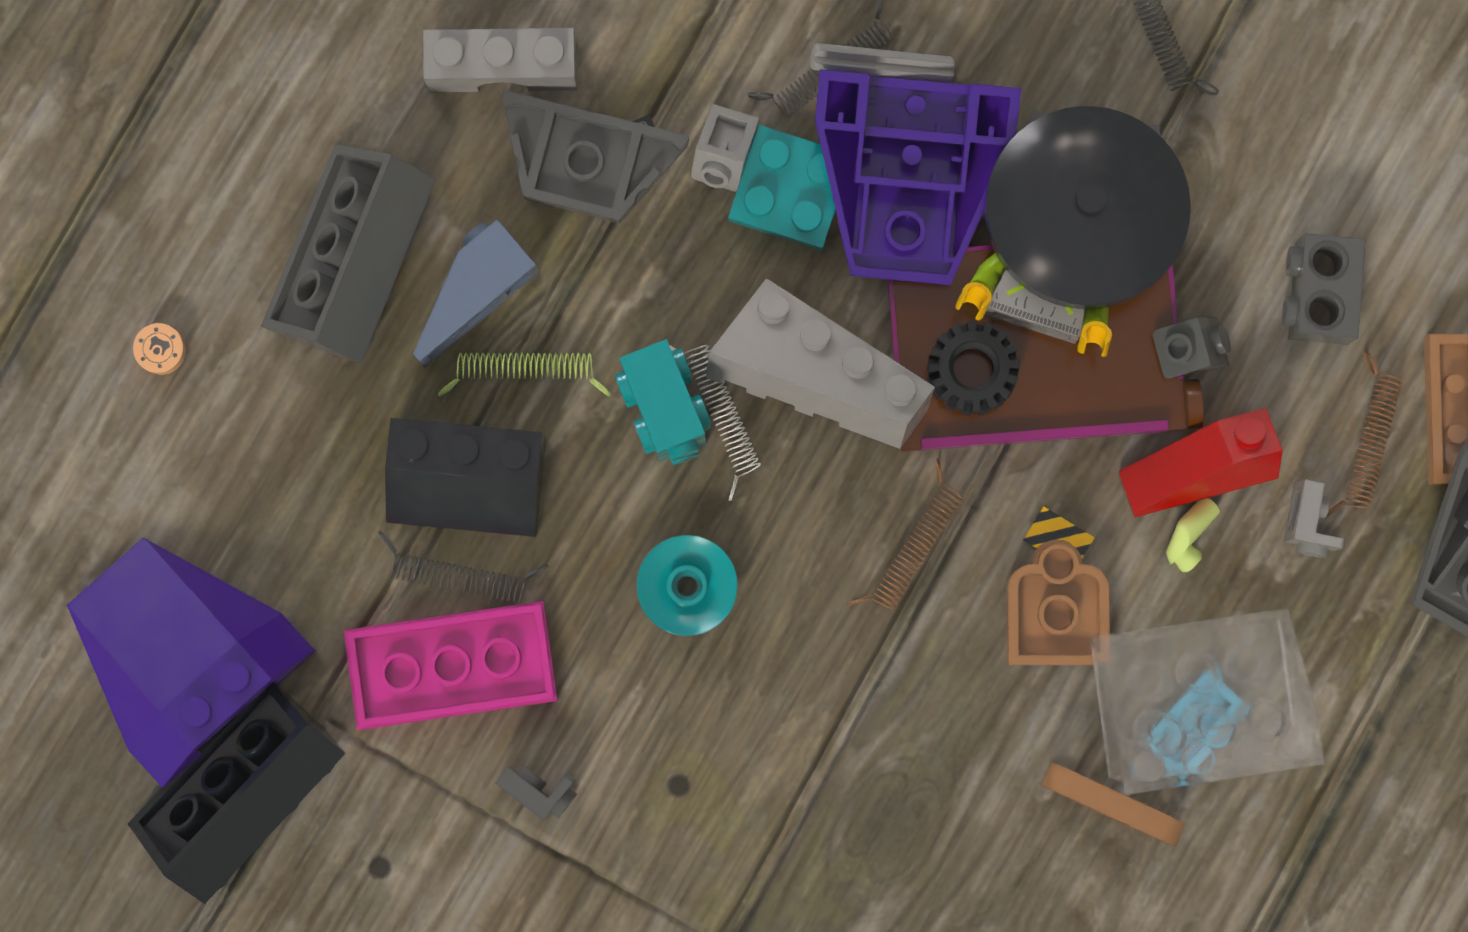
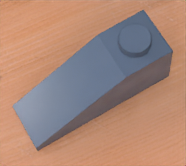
M498 220L494 221L490 226L485 222L477 225L463 238L462 242L465 246L457 253L413 353L424 368L539 273L536 264Z

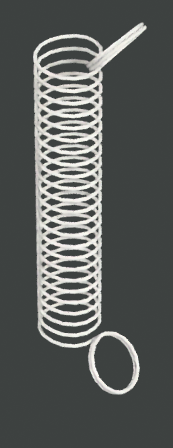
M703 345V346H700V347L691 349V350H689V351H687V352H685V353H683V354H684V356H685V354L688 353V352H690V351H693V350H696V349H699V348H702V347H707V348H705L703 351H701V352H699V353H697V354H694V355H691V356L687 357L686 360H688V359H690V358H692V357H695V356H697V355H699V354H701V353L710 352V350H707V349L709 348V346H708V345ZM670 346L671 351L676 350V348ZM709 353L703 356L702 358L691 361L690 363H688V365L693 364L701 359L707 358L709 356ZM708 360L702 364L692 367L691 370L708 363ZM707 367L705 369L694 372L693 375L706 370ZM706 374L697 377L695 380L706 376ZM707 379V380H704V381H702V382H699L697 385H700V384H702V383H705V382H707V381H709V380H711V379ZM715 381L714 383H712V384H710V385H707V386H704V387L700 388L699 390L705 389V388H707V387H709V386H712V385H714V384H717V383H719V382H716V381ZM721 384V385H719L718 387H716V388H714V389H712V390H709V391H707V392H704L702 395H705V394H707V393H709V392H712V391L717 390V389H720V388H724L722 391L718 392L717 394L705 398L704 401L707 400V399H710V398H712V397H714V396H717V395H719V394H722V393H727V394H725L724 396H722L721 398H719V399H717V400H715V401H712V402L707 403L706 406H708V405H710V404H712V403H714V402H717V401H719V400L725 399V398H729V399L726 400L725 402H723V403L720 404V405H717V406H714V407L710 408L709 411L712 410V409H715V408H717V407H719V406L728 404V403H731V404H730L729 406H727L726 408L720 410V411H717V412H715V413H712L711 416H713V415H715V414H717V413H719V412L725 411V410H727V409H731V408H734V409L731 410L730 412L726 413L725 415H722V416H720V417H717V418L713 419V421H715V420H717V419H720V418H722V417H724V416L733 414V413H736V414L733 415L732 417H730L729 419H727V420H725V421H722V422L716 424L715 426H718V425H720V424H722V423H724V422H727V421H730V420H733V419H736V418H739V419H737L736 421H734L733 423H731V424H729V425H727V426H725V427H722V428L718 429L717 431H720V430H722V429H724V428H727V427H730V426H733V425L739 424V423H741V424L738 425L737 427H735L734 429H732V430H730V431H728V432H725V433L721 434L720 436H723V435H725V434H727V433L733 432V431L738 430V429H742V430L739 431L738 433H736V434H734V435H732V436H730V437H728V438L723 439L722 442L725 441V440H727V439H729V438H732V437H735V436L744 434L742 437L738 438L737 440H735V441H733V442H730V443L724 445V447H726V446H728V445H730V444H732V443L738 442V441H740V440L747 439L746 441L742 442L741 444H739V445H737V446H735V447H733V448L728 449L727 452L730 451V450H732V449H735V448L741 447V446H743V445L749 444L748 446H746V447L743 448L742 450H740V451H738V452H735V453L729 455V457H730V456H733V455H735V454H737V453H740V452H743V451L752 449V450H750L749 452H747L746 454H744V455H742V456H740V457H738V458H736V459H733L731 462H733V461H735V460H737V459L746 457V456H748V455L754 454V455L751 456L750 458L746 459V460L743 461V462H740V463L734 465L733 467L738 466V465L743 464V463H746V462H749V461H751V460H755V461L752 462L751 464H749V465H747V466L741 468V469L736 470V472H738V471H740V470H743V469H746V468H749V467L754 466V465H758V466H756L755 468L751 469L750 471L745 472V473H743V474H741V475H739V476H736V475H735L734 482H733V486H732L731 493H730V496H729V501H732V497H733V494H734V491H735V487H736V484H737V481H738L739 477H741V476H743V475H745V474H747V473L753 471L754 469H756L757 467H759V466L761 465V463H755L756 461L759 460V458H753L757 453H750V452H752V451L754 450L753 447H752V448H748L750 445H752V443H751V442L745 443V442H747L750 438H749V437L743 438V437L746 436L748 433H747V432H742V431L745 429V427H740V426L743 424V422H737L738 420L741 419V417H735V416L738 414V412H737V411H736V412H732V411H734V410L736 409V407H735V406L730 407L731 405L734 404L733 401H729L732 397H731V396H727L730 392H729V391H724L725 389H727V386H722L723 384Z

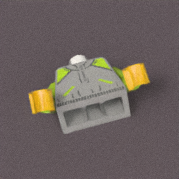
M996 253L979 266L971 282L966 284L956 302L955 308L957 310H960L965 302L976 305L979 310L975 318L976 320H981L984 315L1074 344L1079 339L1077 350L1080 354H1084L1087 343H1096L1102 348L1101 357L1107 356L1112 338L1111 329L1108 327L1109 307L1075 309L1043 300L1021 286L1004 268Z

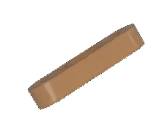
M1053 762L1050 763L1041 783V786L1173 847H1176L1185 827V823Z

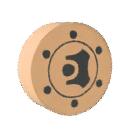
M154 323L144 327L137 334L133 344V353L136 361L142 368L153 374L165 375L174 372L183 363L186 356V343L182 335L173 327L163 323Z

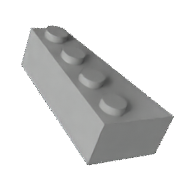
M767 278L710 350L706 378L722 384L726 380L747 388L746 393L766 399L767 396L794 405L795 411L811 417L815 413L839 422V427L899 449L928 412L935 389L933 385Z

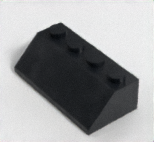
M274 681L198 749L202 754L165 788H161L128 823L162 874L204 904L227 883L235 871L254 851L261 847L265 839L298 807L306 795L324 776L332 771L335 764L346 754L326 729Z

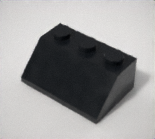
M391 418L385 465L386 523L536 537L546 437L543 432Z

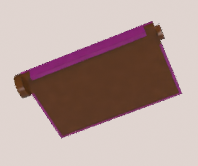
M992 245L967 247L951 285L887 279L894 361L928 382L927 366L932 347H934L943 332H948L950 327L958 323L960 326L967 324V321H976V324L984 325L985 322L993 324V329L998 332L1002 329L1008 335V341L1011 344L1014 343L1017 349V359H1020L1019 378L1009 398L1004 401L1003 405L996 410L995 408L990 410L987 414L979 415V413H972L970 416L961 415L962 412L955 409L951 411L946 408V404L942 400H937L933 392L928 412L903 444L901 452L1175 432L1203 428L1204 406L1199 379L1183 380V375L1165 378L1152 336L1153 331L1178 323L1173 264L1165 275L1146 292L1130 301L1109 307L1108 327L1111 329L1112 338L1107 356L1101 357L1102 348L1096 343H1087L1084 354H1080L1077 350L1079 339L1074 344L984 315L981 320H976L975 318L979 310L976 305L970 302L963 303L960 310H957L955 305L963 288L971 282L979 266L995 253ZM964 351L954 361V374L957 380L967 387L983 386L992 377V362L981 351Z

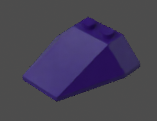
M820 70L815 123L850 276L951 285L984 212L986 190L995 163L1009 141L1017 134L1021 88L981 84L965 85Z
M145 538L136 543L67 604L128 751L162 788H165L202 754L198 749L273 681L279 685L316 652L282 613Z

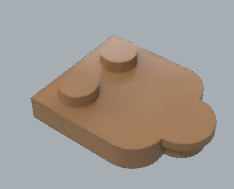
M1050 540L1043 543L1034 552L1031 564L1018 568L1010 576L1006 587L1007 665H1110L1109 583L1101 570L1092 565L1082 564L1080 553L1071 543L1064 540Z

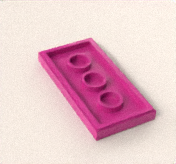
M544 601L343 630L357 730L558 701Z

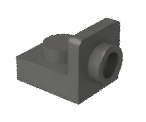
M524 765L518 772L511 767H507L495 782V784L543 821L551 813L560 818L577 796V793L570 789L576 781L570 774L567 773L550 796H547L542 792L547 783Z

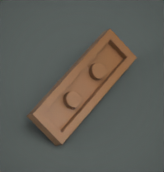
M1428 334L1424 336L1428 485L1449 484L1458 453L1468 441V334Z

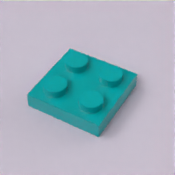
M758 125L728 216V222L822 251L835 213V206L821 145Z

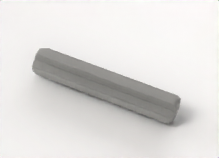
M822 43L814 44L810 53V67L817 71L830 70L870 74V76L950 83L953 80L955 61L951 56Z

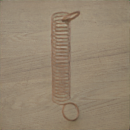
M1368 351L1364 352V359L1369 370L1374 374V376H1389L1399 380L1401 383H1394L1380 378H1376V380L1386 384H1395L1400 388H1392L1382 384H1374L1377 387L1395 390L1398 393L1392 394L1383 390L1373 389V391L1377 393L1393 395L1397 399H1389L1380 395L1373 394L1372 397L1382 400H1390L1393 401L1395 404H1387L1377 400H1370V402L1379 405L1390 406L1394 409L1387 410L1374 405H1369V407L1376 410L1388 411L1393 415H1385L1375 411H1368V413L1377 416H1386L1391 420H1382L1376 417L1366 416V418L1371 420L1386 422L1390 426H1382L1377 423L1368 421L1365 422L1366 424L1376 427H1383L1388 429L1389 431H1380L1370 427H1363L1366 430L1373 432H1381L1387 435L1386 437H1381L1371 433L1362 432V434L1381 438L1386 442H1377L1375 440L1368 438H1361V440L1372 443H1378L1383 445L1384 447H1375L1369 444L1359 443V445L1368 448L1379 449L1383 452L1376 453L1366 449H1358L1362 452L1381 456L1382 458H1373L1367 455L1357 454V456L1367 459H1374L1380 463H1370L1364 460L1355 459V461L1374 465L1379 468L1370 469L1365 466L1354 465L1355 467L1376 472L1377 474H1368L1362 471L1353 470V472L1358 474L1372 476L1376 480L1365 479L1352 475L1351 477L1359 480L1369 481L1375 485H1365L1356 481H1350V483L1357 484L1360 486H1366L1373 490H1363L1352 486L1348 487L1350 489L1364 491L1371 494L1372 496H1364L1354 492H1347L1351 495L1367 498L1370 501H1360L1354 498L1346 497V499L1361 502L1368 505L1369 507L1351 505L1345 503V501L1342 500L1328 510L1327 516L1334 513L1345 504L1358 508H1371V505L1368 503H1372V500L1368 497L1374 496L1371 492H1375V489L1373 487L1376 486V483L1373 481L1378 480V478L1375 477L1379 475V473L1376 470L1381 469L1378 465L1382 464L1380 460L1383 459V456L1380 454L1385 453V451L1382 450L1386 448V446L1383 443H1387V440L1385 438L1389 437L1387 433L1390 432V429L1387 427H1391L1392 425L1389 422L1393 421L1391 417L1394 416V413L1392 411L1396 410L1394 406L1397 405V402L1394 400H1398V397L1396 395L1400 394L1398 390L1401 389V386L1399 384H1402L1403 382L1401 379L1384 373H1378L1376 362ZM1367 355H1368L1369 358L1371 359L1375 371H1374L1373 368L1371 367V365H1370V363H1369V361H1368Z
M936 458V468L939 479V485L943 484L944 486L948 487L949 489L954 491L958 496H960V498H957L949 494L945 490L939 488V490L950 495L958 503L952 502L936 492L938 496L950 502L955 508H952L944 504L935 497H933L934 500L946 506L952 513L938 507L932 502H930V504L942 510L946 515L949 516V518L927 507L929 510L938 514L941 518H943L946 521L943 522L924 511L926 515L938 521L943 527L938 526L933 522L927 520L923 516H921L922 519L931 523L940 531L938 532L926 526L922 522L918 521L921 525L930 529L935 535H937V537L929 534L928 532L922 530L917 526H915L917 529L927 534L934 541H931L919 535L915 531L912 532L923 538L931 546L926 545L923 542L909 535L910 538L919 542L928 551L906 540L909 544L918 548L923 554H925V556L903 545L905 548L915 553L922 560H919L913 557L912 555L904 552L903 550H900L901 552L911 557L914 561H916L919 564L917 565L898 554V557L902 558L903 560L911 564L916 570L897 561L896 559L895 561L897 563L907 568L912 574L891 564L893 567L903 572L907 577L910 578L907 579L901 576L900 574L892 571L891 569H888L889 571H891L907 583L905 584L889 576L886 573V576L896 581L904 589L896 586L895 584L883 578L885 582L896 588L900 593L884 586L881 583L880 585L889 590L890 592H892L898 598H895L878 588L877 590H879L884 595L888 596L895 603L877 595L876 593H874V595L885 601L892 608L873 599L871 594L860 599L847 602V606L864 600L872 599L873 601L891 610H895V608L891 604L898 605V603L894 599L901 600V598L898 595H904L899 589L907 591V589L903 585L910 586V584L906 580L913 581V579L910 576H916L913 571H919L915 566L922 567V565L918 561L925 562L922 557H928L925 552H931L927 547H934L930 542L937 543L934 538H940L937 533H943L939 528L945 529V526L942 523L948 524V521L946 519H951V516L949 514H954V512L951 509L957 510V507L954 504L960 505V502L958 500H963L962 496L959 493H957L954 489L950 488L942 482V471L939 458Z

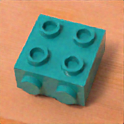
M665 339L620 357L622 371L614 375L627 408L637 405L642 418L633 422L646 455L655 451L659 462L670 459L672 466L699 456V446L706 444L704 431L711 429V421L701 396L697 395L691 398L686 388L687 384L692 383V375L681 348L671 351L668 341Z

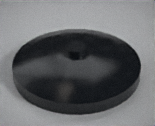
M1078 106L1057 110L1041 116L1021 129L1009 141L998 157L989 179L985 198V220L990 242L998 259L1008 273L1021 286L1041 299L1056 305L1075 309H1100L1116 306L1138 297L1154 286L1169 270L1181 251L1187 236L1191 214V198L1184 170L1166 141L1155 130L1135 117L1117 110L1096 106Z

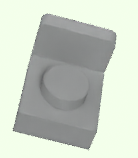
M712 104L696 146L691 178L704 182L710 187L724 188L736 192L760 118Z
M1304 479L1293 485L1283 542L1297 544L1296 553L1327 558L1328 551L1343 549L1344 538L1316 533L1317 526L1322 527L1328 514L1329 498L1323 496L1325 483Z

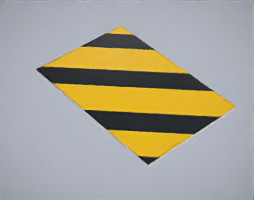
M1043 506L1023 541L1038 548L1050 540H1064L1071 543L1078 550L1081 558H1083L1095 537Z

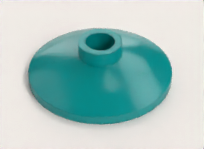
M694 535L675 536L656 545L644 558L637 575V596L646 616L660 629L679 636L700 635L717 627L730 613L737 596V575L728 555L712 541ZM684 577H691L697 583V590L691 596H684L678 591V582Z

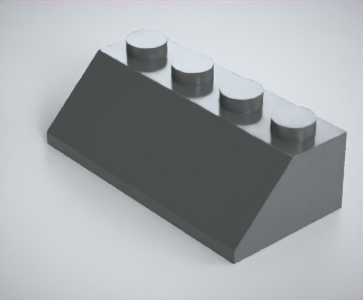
M335 144L261 327L329 354L362 363L366 351L374 340V331L384 306L391 298L393 284L403 259L410 251L411 240L420 217L429 204L430 193L436 178L391 154Z

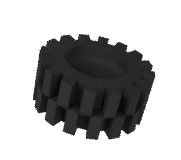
M967 321V324L961 326L958 323L950 327L948 332H943L937 339L934 347H932L927 366L928 382L935 387L934 396L937 400H942L946 404L947 409L951 411L955 409L962 412L961 415L970 416L972 413H979V415L987 414L990 410L994 408L996 410L1003 405L1016 386L1020 369V359H1017L1016 356L1017 349L1014 343L1011 344L1008 341V335L1002 329L1000 332L993 329V324L985 322L984 325L976 324V321ZM978 350L989 357L993 366V374L986 384L973 388L967 387L957 380L953 365L955 359L962 352Z

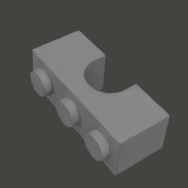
M574 28L423 30L424 81L430 93L479 92V86L489 83L521 84L526 86L528 91H577V40Z

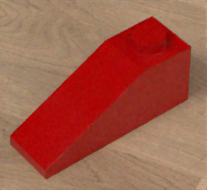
M1262 408L1218 420L1119 470V478L1133 517L1136 518L1279 479L1283 450L1267 409Z

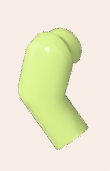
M1211 499L1198 500L1177 522L1166 554L1170 564L1175 563L1182 572H1189L1202 559L1201 551L1192 546V543L1220 513L1218 506Z

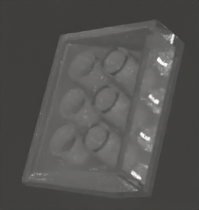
M1289 609L1090 637L1110 788L1128 795L1324 764L1318 713Z

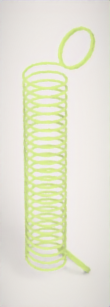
M459 353L457 361V379L451 381L438 393L439 397L443 396L460 381L458 379L460 355L462 358V379H464V362L466 356L468 362V379L470 378L471 355L473 357L474 379L477 355L479 360V379H481L482 356L484 357L485 379L487 378L488 355L490 358V379H492V364L494 356L496 362V379H498L499 356L501 358V370L503 379L505 355L507 360V379H509L510 357H512L513 379L515 378L516 355L518 359L519 379L522 356L524 362V379H526L527 356L529 358V370L531 379L533 355L535 361V379H537V366L539 357L541 379L543 378L544 356L546 359L547 379L549 374L550 356L552 364V379H554L555 357L557 358V371L559 379L560 361L562 355L564 376L563 379H565L567 357L569 379H571L572 357L574 359V373L576 379L578 356L580 366V379H582L583 358H585V371L587 379L588 363L590 356L592 379H590L589 381L608 397L612 395L602 384H600L597 380L593 378L592 357L590 353L588 354L587 362L585 353H583L582 355V361L580 358V354L577 353L576 364L574 353L571 354L570 360L569 354L566 353L565 362L562 353H560L559 361L557 353H555L554 360L552 358V354L549 353L548 362L546 353L543 354L542 359L541 354L538 353L537 360L535 354L532 353L531 361L529 353L526 354V359L524 358V354L521 353L520 361L518 353H515L514 359L512 353H510L509 359L507 357V354L504 353L503 361L501 353L498 354V358H496V354L493 353L492 360L490 353H487L486 359L484 353L481 354V358L479 357V354L476 353L475 360L473 353H470V357H468V354L465 353L464 359L462 353Z

